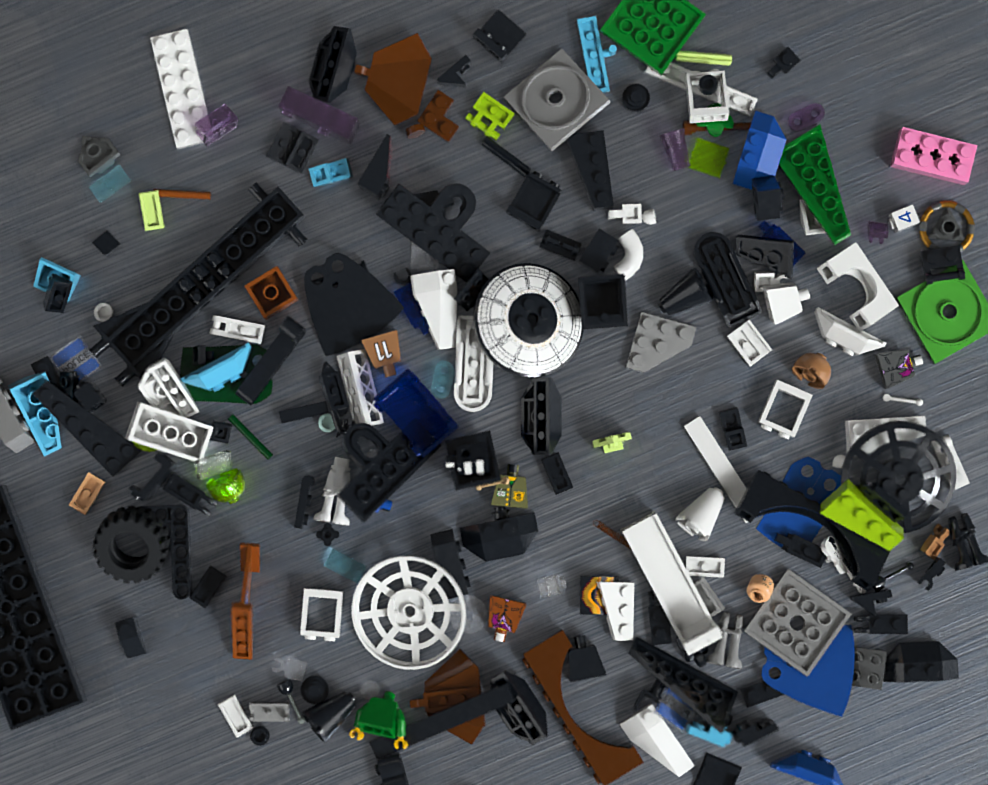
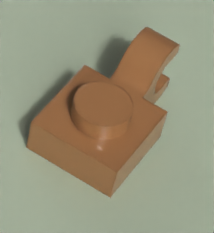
M940 524L934 527V535L930 534L920 549L933 560L937 558L945 546L943 541L950 534L946 527L941 532L943 527Z

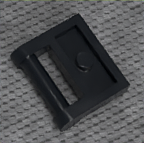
M960 245L920 252L926 285L943 280L965 279ZM956 266L957 270L953 272L931 274V270Z

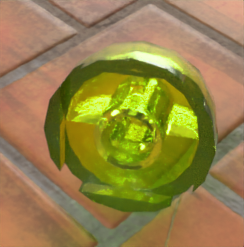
M237 468L226 470L219 474L221 477L215 480L213 477L206 483V488L213 499L221 503L229 502V504H233L240 499L239 497L243 494L246 484L241 470L239 469L238 471Z

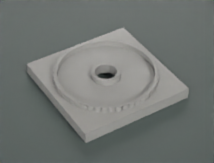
M563 49L559 50L504 96L505 101L551 151L611 103L607 96ZM554 93H561L562 100L558 103H551L549 101L550 96Z
M788 569L773 589L769 600L763 603L744 630V633L808 677L849 619L851 613ZM799 616L803 619L804 626L801 630L791 628L790 620L793 617Z

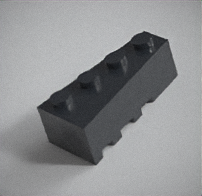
M604 130L572 134L566 139V143L593 210L613 209L614 203Z

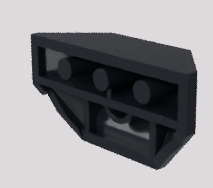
M334 26L331 32L319 43L308 80L314 100L331 103L347 90L357 55L350 28Z
M551 377L533 378L521 397V437L531 449L533 455H551L562 436V397Z
M535 513L461 527L460 533L463 547L485 562L524 554L538 533Z
M939 641L899 643L886 657L883 682L905 683L959 679L958 659Z
M504 671L490 680L491 689L508 682L516 701L496 710L513 735L534 745L548 736L546 711L524 679Z

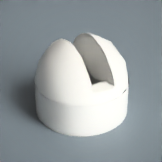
M648 209L642 214L643 222L649 225L657 223L654 209Z
M837 455L833 459L832 467L842 469L845 456Z

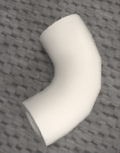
M631 229L618 239L625 255L620 262L613 266L617 274H625V281L632 277L640 268L643 260V245L634 229Z

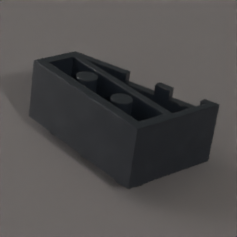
M453 529L430 534L436 563L454 578L462 594L467 595V588L471 587L468 576H464L463 573L466 566L464 558L460 559L458 552H462L459 540L455 541ZM443 575L441 583L447 598L458 597L453 585Z

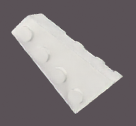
M925 416L845 421L847 453L860 436L877 425L893 421H909L926 427ZM895 429L897 441H909L926 435L912 429ZM887 431L872 437L860 449L868 454L878 447L889 443Z

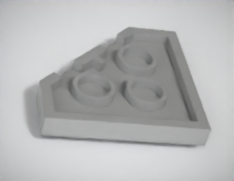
M641 312L626 368L645 373L692 346L697 327Z

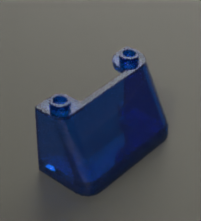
M409 368L373 398L375 401L373 405L380 413L383 411L387 413L412 442L413 447L411 449L418 457L420 455L425 457L460 428L451 415Z

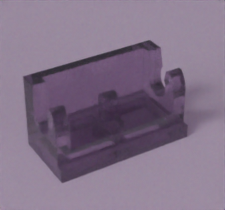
M225 103L195 122V127L198 129L195 132L205 143V146L208 147L236 129L238 118Z

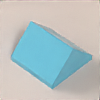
M41 257L33 287L46 292L51 275H59L73 283L68 297L69 301L81 275Z

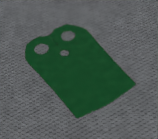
M251 344L252 350L245 369L246 377H241V379L233 383L229 381L223 384L224 388L219 391H208L185 384L193 400L248 404L235 395V393L255 367L253 358L256 355L263 356L267 350L259 345ZM242 345L206 347V351H214V359L206 360V365ZM183 347L180 378L205 366H193V347ZM273 380L268 383L253 404L265 400L272 394Z

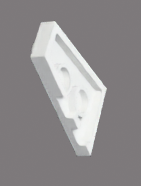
M596 582L598 589L601 591L602 604L606 609V619L612 640L633 641L634 583Z

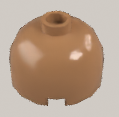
M805 353L795 361L792 367L793 374L800 381H802V378H805L810 382L808 386L816 389H823L831 377L830 364L821 353Z

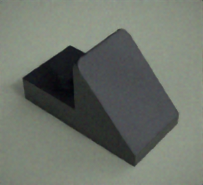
M468 56L462 57L437 79V83L442 86L466 88V83L458 74L461 73L463 75L471 68L469 66L471 60Z
M885 589L878 592L850 596L854 603L876 616L874 601H876V604L888 602L887 598H891L892 593L890 589Z

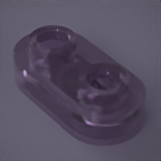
M813 103L792 113L788 118L789 128L799 132L820 122L825 115L824 108L820 104ZM811 111H816L817 117H813ZM799 119L800 125H795L794 120Z

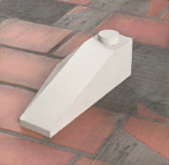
M455 269L411 275L413 296L420 304L421 314L428 322L429 331L437 349L456 348L457 301L454 297L457 295Z
M651 702L619 724L633 743L678 777L694 767V764Z

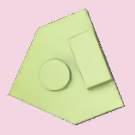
M626 432L593 440L592 444L593 448L603 446L604 453L624 449L622 441L631 440L632 438L631 434Z

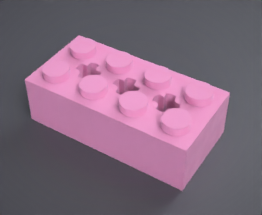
M902 127L898 133L890 167L965 185L969 182L977 145ZM916 148L919 153L914 155V151L911 149ZM933 152H934L935 155L937 156V158H936L935 160H933V156L930 155V154H932ZM951 157L956 161L953 165L951 160H949Z

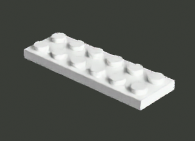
M188 29L150 37L176 148L180 149L213 141L214 136Z

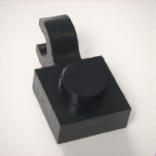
M787 47L774 58L773 61L776 65L767 74L772 79L780 71L787 74L801 60Z
M937 557L925 571V574L918 579L917 583L921 584L924 580H927L928 586L925 589L927 591L933 587L932 579L935 576L939 577L943 573L946 562Z

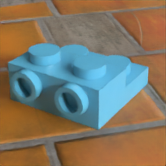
M693 721L692 724L687 723L685 728L687 733L722 747L730 743L733 733L726 730V726L721 734L709 723L705 727L703 724Z

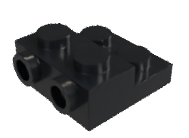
M766 718L759 721L757 727L751 721L747 722V720L738 723L736 725L737 728L733 729L734 731L731 733H733L732 736L735 742L745 747L779 729L772 719L768 720Z

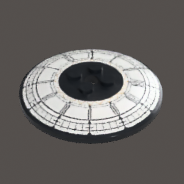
M521 263L498 271L483 285L474 306L473 324L480 347L496 366L512 375L525 378L549 375L564 367L573 358L580 346L584 330H582L579 298L572 286L560 274L545 266ZM529 314H533L536 317L535 324H531L528 321Z

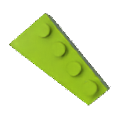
M849 479L821 503L820 514L889 551L904 539V529L864 496V493Z

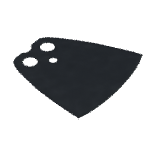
M334 253L326 259L323 265L313 266L305 273L304 285L309 311L325 356L345 351L361 343L362 340L370 338L387 326L404 309L402 304L371 273L344 254ZM339 260L343 263L344 268L341 272H334L332 270V263ZM314 273L322 274L324 278L323 283L315 285L311 280ZM337 281L338 287L333 288L332 282Z

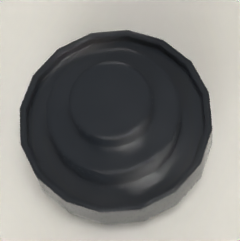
M641 84L629 85L622 94L623 105L631 112L643 111L650 101L648 89Z
M310 676L301 685V696L307 703L318 704L323 702L328 696L329 686L322 677Z

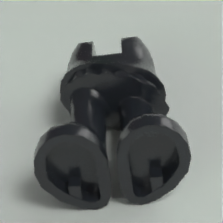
M968 513L961 514L964 527L962 529L959 528L955 516L948 518L951 541L953 540L952 547L957 546L959 561L954 565L955 571L988 562V556L982 554L975 537L976 527L973 525ZM966 539L968 541L972 553V561L969 557L964 540Z

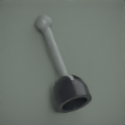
M291 679L276 685L279 692L288 695L298 717V723L304 724L305 719L301 716L291 695L293 691Z

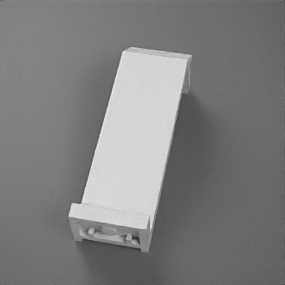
M652 512L620 529L687 654L691 655L723 638L719 627L709 614L657 513Z

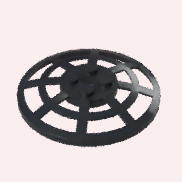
M893 421L877 425L860 436L845 456L841 470V485L848 479L849 469L855 455L865 462L860 473V484L856 485L859 489L861 485L866 483L869 467L872 466L878 470L877 482L872 483L888 492L889 496L896 502L901 503L903 508L909 512L906 519H903L904 533L919 530L938 518L946 509L955 490L956 465L949 447L939 435L921 424L909 421ZM895 429H912L926 435L921 444L905 440L897 441ZM887 431L889 443L878 447L870 455L860 449L869 439ZM932 439L944 450L949 460L948 465L939 467L935 457L927 450ZM899 447H910L916 449V452L911 459L900 456ZM891 449L893 458L887 460L884 464L875 460L881 453ZM923 454L931 462L932 470L922 472L918 462ZM951 472L950 489L947 498L942 502L935 498L940 487V475ZM898 476H905L904 483H895ZM935 477L932 493L929 494L922 490L924 480ZM917 496L925 500L920 507L910 511L909 501ZM930 504L939 509L928 520L912 527V516L921 513Z

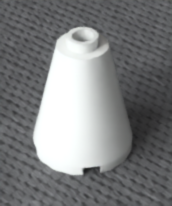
M717 487L708 488L675 518V520H679L677 524L689 535L694 536L696 534L700 536L698 540L706 542L710 537L725 500L723 491Z

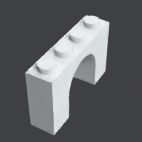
M856 242L817 268L827 284L839 276L847 274L857 278L863 285L866 292L865 304L849 316L859 332L868 328L899 306Z

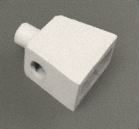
M792 282L762 286L769 318L775 325L802 312L801 301L810 299L807 288L798 290L797 286Z

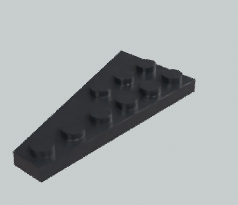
M636 637L628 654L722 734L738 691Z

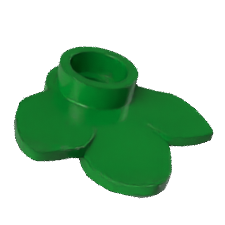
M712 103L708 107H721V104ZM729 115L728 121L696 123V125L706 127L710 135L718 137L722 134L724 127L733 128L734 121Z

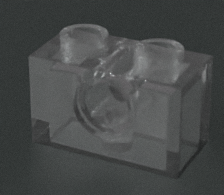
M559 573L536 578L541 599L564 593L563 589L567 588L564 576L560 577Z

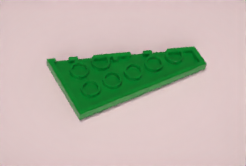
M821 124L784 146L778 166L832 243L836 245L851 236V231L827 151Z

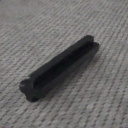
M486 136L482 141L481 145L522 176L526 177L528 172L531 171L530 167L491 138Z

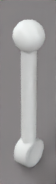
M889 394L883 396L885 402L892 400L914 403L917 406L923 404V400L920 398L913 400L891 397Z

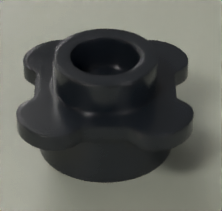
M325 523L324 528L321 531H317L316 536L324 541L325 546H330L332 541L339 537V532L335 531L330 523Z

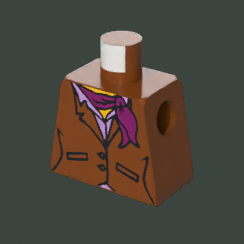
M493 595L490 596L488 627L496 629L493 640L505 642L507 631L515 633L526 608V603Z

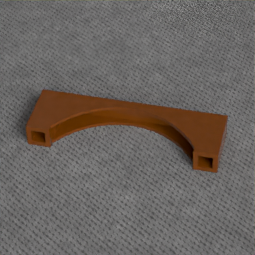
M561 629L524 652L522 661L527 669L531 667L534 671L533 679L537 685L541 684L545 689L542 693L546 700L553 702L555 707L552 710L557 718L562 717L564 720L563 728L568 735L572 734L575 738L572 742L577 751L582 750L585 757L582 759L587 767L592 766L595 771L593 777L598 785L601 783L608 785L644 762L633 744L627 747L600 741L583 731L569 715L562 697L561 674L568 649L573 646Z

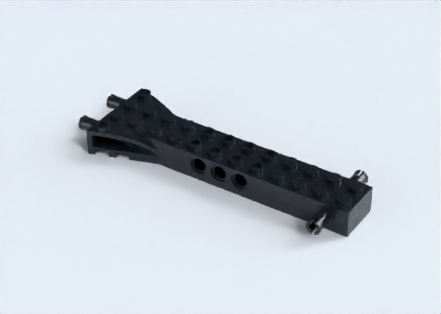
M257 182L253 184L257 192L252 187L248 189V192L259 202L258 205L147 303L93 326L102 339L89 349L90 352L98 358L110 347L127 364V368L115 377V380L122 387L134 376H138L141 380L146 369L162 359L174 334L285 235H289L298 247L303 245L298 238L304 243L308 240L297 228L298 224L305 218L304 214L279 187L267 195Z

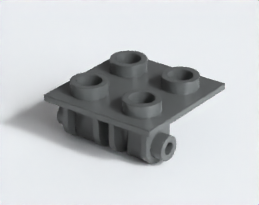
M854 647L855 660L852 686L882 690L887 652Z

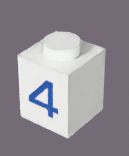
M913 205L889 214L888 219L889 226L895 230V233L920 223Z

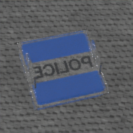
M81 335L49 357L59 372L77 371V375H79L78 384L102 367L98 359L90 352L89 346Z
M668 687L654 712L681 733H684L688 723L692 722L697 714Z

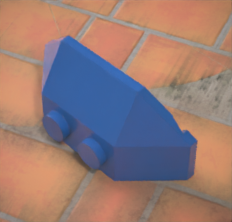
M755 111L734 177V185L751 190L752 178L776 175L787 139L774 116Z
M803 749L801 753L794 751L770 764V767L817 785H843L835 766L830 763V759L822 756L819 759L812 757L813 753Z

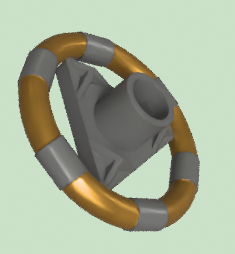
M938 201L930 205L920 219V237L929 250L940 248L930 241V239L963 241L959 244L960 251L962 252L969 246L974 236L975 225L972 215L964 206L954 201ZM947 207L927 236V220L930 215L941 208ZM950 208L955 209L965 217L967 222L966 238Z

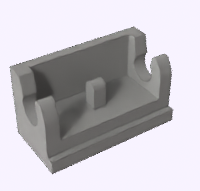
M290 702L249 703V720L251 722L290 721Z

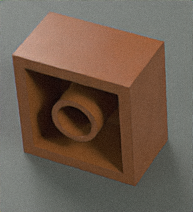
M278 266L244 285L266 320L299 300Z

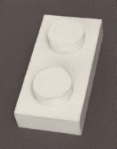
M686 556L685 568L689 576L724 578L725 558Z

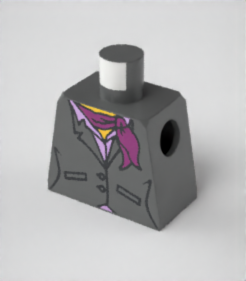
M908 350L874 354L884 389L891 388L914 377V368L923 366L921 355L910 357Z

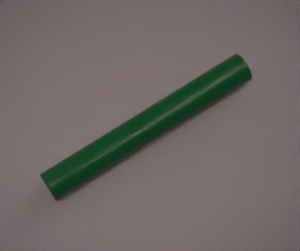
M234 414L228 418L267 460L273 456Z

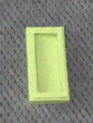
M159 191L140 192L139 199L145 231L165 228Z

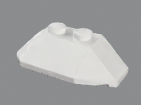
M819 307L814 311L822 338L826 339L825 343L832 347L837 345L843 348L842 352L849 356L863 354L886 345V342L865 331L859 332L857 327Z
M164 358L146 369L138 384V388L152 407L185 418L200 412L186 385L181 381L180 376L169 360Z

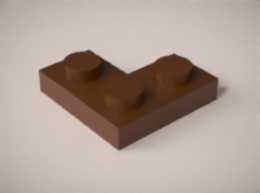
M438 90L417 122L423 124L425 128L449 143L459 129L458 125L444 117L454 100Z

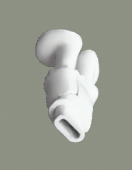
M335 457L334 465H331L332 469L329 471L323 489L324 493L322 496L325 497L322 510L314 515L313 520L330 523L334 496L350 482V472H348L351 470L349 468L350 459ZM337 497L332 523L349 526V518L344 514L345 504Z

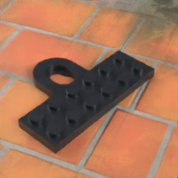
M399 183L376 213L377 216L449 270L455 269V274L466 283L490 254L487 249L461 230L476 208L475 195L466 185L460 183L447 185L429 206ZM454 197L461 198L462 204L458 216L454 219L445 218L442 215L443 205Z
M416 419L407 425L390 443L373 426L366 423L355 424L344 434L343 448L346 454L362 470L336 496L364 523L442 445ZM365 437L367 440H371L377 448V455L372 458L366 457L361 451V446L358 444V438Z

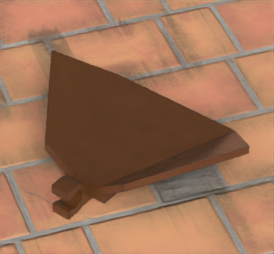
M416 33L374 52L371 68L356 64L354 72L357 75L368 77L364 90L395 126L418 114L432 58L419 34Z
M459 649L424 682V698L410 700V708L425 707V712L430 716L482 694L479 667L462 649ZM485 715L446 731L472 745L486 725Z

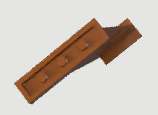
M240 543L241 571H244L241 602H232L233 658L252 660L253 624L250 592L252 572L260 573V544Z

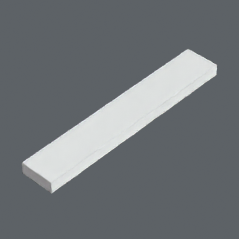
M672 62L662 76L648 66L645 71L648 75L686 90V73L691 72V70ZM719 83L717 91L712 95H705L700 92L698 85H692V93L721 104ZM726 86L729 109L750 117L758 99Z
M699 416L683 427L731 502L737 508L747 488Z

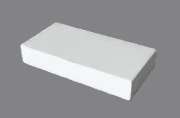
M236 695L218 704L236 738L254 728Z

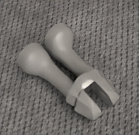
M724 612L718 626L723 638L717 640L714 653L708 655L706 660L709 664L724 665L727 636L731 634L725 667L742 669V662L738 658L740 637L743 633L742 628L744 627L743 616L737 614L734 628L728 627L730 612Z

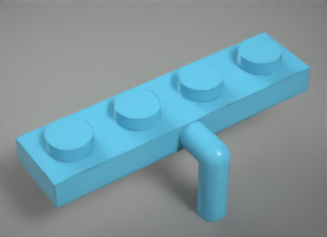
M596 16L577 19L587 76L603 93L610 92L604 57L614 56L617 47L611 45L609 49L602 50Z

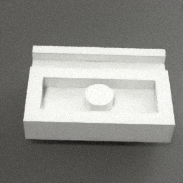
M750 320L727 336L749 367L772 351Z

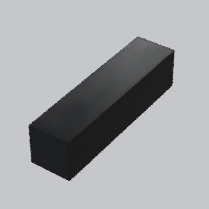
M326 401L279 411L282 424L329 413Z

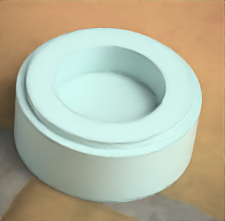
M326 413L319 418L318 426L323 432L330 433L336 429L331 414Z

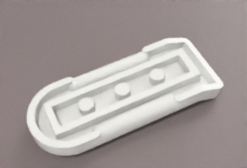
M461 315L457 318L454 398L462 409L469 412H477L484 409L491 400L494 363L486 356L479 345L474 330L473 316Z

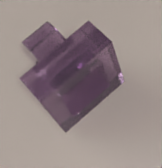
M868 222L869 243H872L874 237H879V244H882L884 238H888V224Z

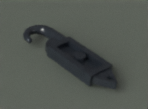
M326 361L323 364L319 380L334 427L340 434L344 435L348 429L342 426L340 417L347 414L349 405L339 371H335Z

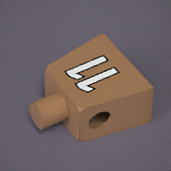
M397 330L362 340L374 368L383 367L386 378L397 375L394 364L401 362Z

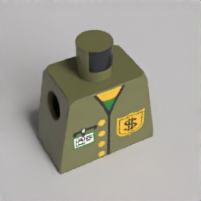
M507 465V475H500L501 479L502 477H508L509 483L507 485H496L491 505L528 509L526 477H518L519 465Z

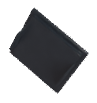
M706 752L693 785H735L742 767Z

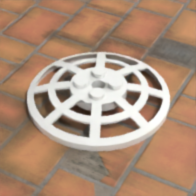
M401 555L379 562L362 577L353 596L352 620L359 640L375 658L392 667L416 670L437 664L454 650L465 628L466 606L458 584L443 567L423 557ZM407 560L428 564L437 569V572L431 578L420 572L409 571ZM399 561L401 572L390 575L383 582L372 576L382 567ZM443 575L453 585L460 603H449L445 591L438 584ZM410 577L420 578L428 583L421 590L412 587ZM403 578L404 588L395 592L387 586L393 580ZM368 582L377 588L372 598L371 610L359 612L360 597L364 586ZM433 588L440 594L443 604L432 603L428 594ZM383 592L391 599L387 608L377 609L379 596ZM407 606L414 607V615L407 614ZM450 611H461L459 629L452 641L444 633L449 624ZM434 612H444V620L440 629L432 622ZM388 616L393 625L388 633L382 627L378 617ZM372 618L376 630L383 637L377 647L371 643L365 634L361 619ZM428 628L434 636L425 642L419 643L418 633ZM399 631L410 634L411 644L400 642L394 639ZM439 639L447 646L437 656L420 661V649L431 646ZM389 643L400 649L412 650V662L396 660L384 654L383 650Z

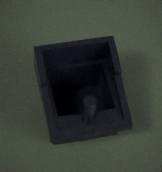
M625 274L578 277L582 330L628 326Z
M490 431L445 440L448 456L457 455V446L488 442L490 475H459L458 467H451L455 490L501 481Z

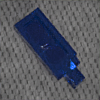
M764 220L758 226L765 233L762 237L794 241L775 224L770 226ZM795 241L793 266L806 254Z
M411 283L394 291L414 329L420 328L424 336L429 334L430 331L426 325L428 322L421 314L422 309L418 300H415Z

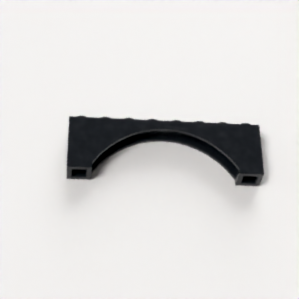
M758 470L751 479L734 514L750 523L761 515L777 512L796 513L817 521L834 535L844 549L853 575L851 582L867 591L872 588L891 550L889 551L820 514V503L806 498L799 491H794L786 483L775 480L767 472Z

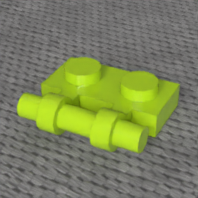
M483 92L473 106V109L478 112L477 115L473 116L471 113H468L465 119L474 128L477 127L485 132V136L497 140L500 134L495 131L496 127L499 126L504 130L515 113ZM483 116L492 121L490 126L481 121Z

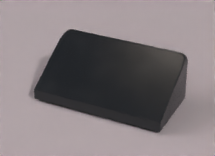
M56 274L51 275L43 302L45 311L64 313L72 288V281Z

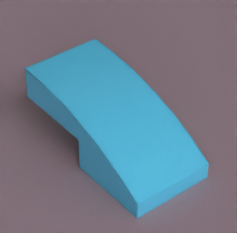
M348 158L309 168L313 187L353 177Z

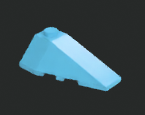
M41 372L26 376L9 384L8 387L45 457L62 447L57 419L33 395V392L46 380L49 381L46 373Z

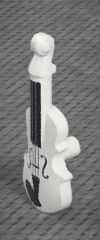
M833 536L824 538L821 543V549L826 555V563L833 562L840 574L847 573L852 580L853 575L850 563L842 553L836 539ZM855 583L852 584L859 593H866L867 590Z

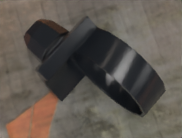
M677 636V646L684 653L686 662L694 660L698 667L705 666L707 660L704 655L709 651L708 647L706 646L688 655L685 650L679 647V638Z

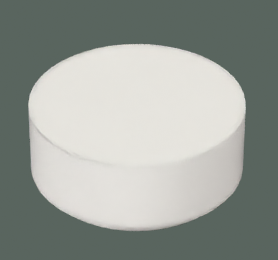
M100 303L94 309V316L100 322L107 321L114 315L113 308L107 303Z

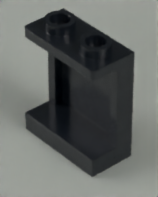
M534 171L533 173L528 172L514 200L509 205L506 214L540 232L562 190L559 189L561 187L554 181H550V183L545 181L543 175Z
M158 452L155 455L154 459L162 466L142 490L136 485L129 487L132 491L131 495L138 501H149L178 466L164 453Z

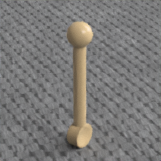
M502 477L501 481L475 486V488L479 491L484 487L497 484L507 485L509 478Z

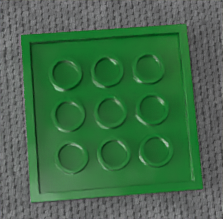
M622 0L602 26L600 32L662 76L706 14L687 0Z

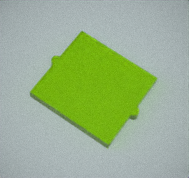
M697 138L694 151H691L692 157L688 168L720 178L723 167L727 164L725 160L729 148Z

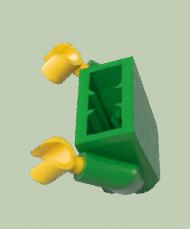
M385 691L383 698L372 697L368 703L360 707L355 716V729L350 731L349 736L354 738L356 732L358 733L357 740L363 739V732L393 739L398 736V739L394 742V747L399 749L398 744L402 741L403 749H406L408 746L407 741L404 739V736H406V722L403 711L399 709L398 703L394 701L395 694Z

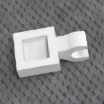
M622 204V210L608 211V219L622 218V224L642 223L641 204Z

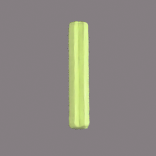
M679 51L675 57L678 62L731 65L732 55Z

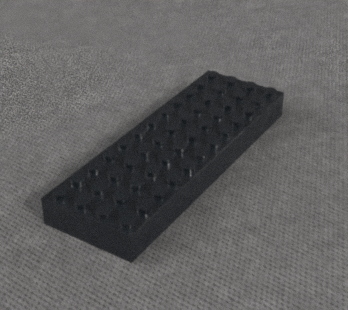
M0 485V703L10 730H14L87 701L7 486Z

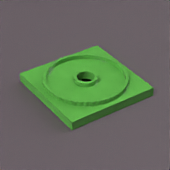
M962 260L965 271L964 280H958L957 278L937 281L929 285L923 282L896 298L933 364L938 363L988 334V302L964 260ZM956 266L949 267L940 273L957 271ZM948 304L956 309V315L951 319L943 315V308Z

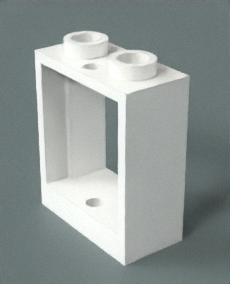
M713 69L709 72L691 71L686 73L685 83L689 123L728 121L729 107L725 71ZM704 75L714 76L719 83L721 107L694 108L692 85H698L700 78Z
M775 380L757 423L761 424L760 428L769 432L772 429L778 431L780 437L788 440L789 437L794 438L813 395L782 381ZM778 390L804 401L792 430L766 420Z
M304 588L300 635H305L304 639L316 640V636L324 637L325 641H335V638L340 637L344 591ZM309 597L337 599L334 632L306 630Z

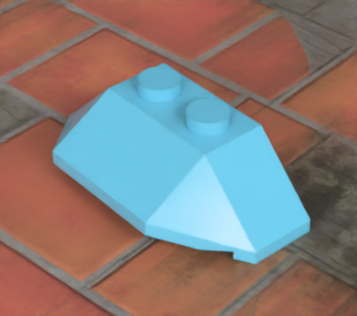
M248 342L180 379L183 383L208 391H219L224 388L223 384L229 381L233 383L241 379L240 375L245 372L252 346Z

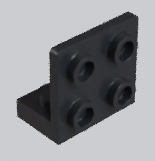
M497 10L481 29L478 28L473 33V38L501 63L526 36V33L500 10Z

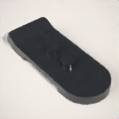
M710 232L701 236L695 244L694 257L725 324L732 328L760 315L762 308L729 239L718 232Z

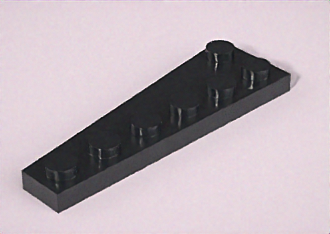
M48 380L33 392V395L112 477L141 452L133 443L114 431L113 428L102 422L94 414L85 410L82 405Z

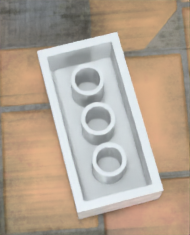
M137 402L125 438L202 463L214 427Z

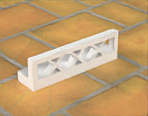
M356 350L336 356L352 420L356 424L366 423L371 426L384 423L366 350ZM360 354L362 360L361 365H359L356 362L355 355ZM361 374L366 376L367 381L365 384L361 381ZM366 392L371 396L370 403L365 398ZM371 410L375 413L377 421L371 422Z

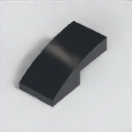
M738 408L718 411L728 451L747 447Z

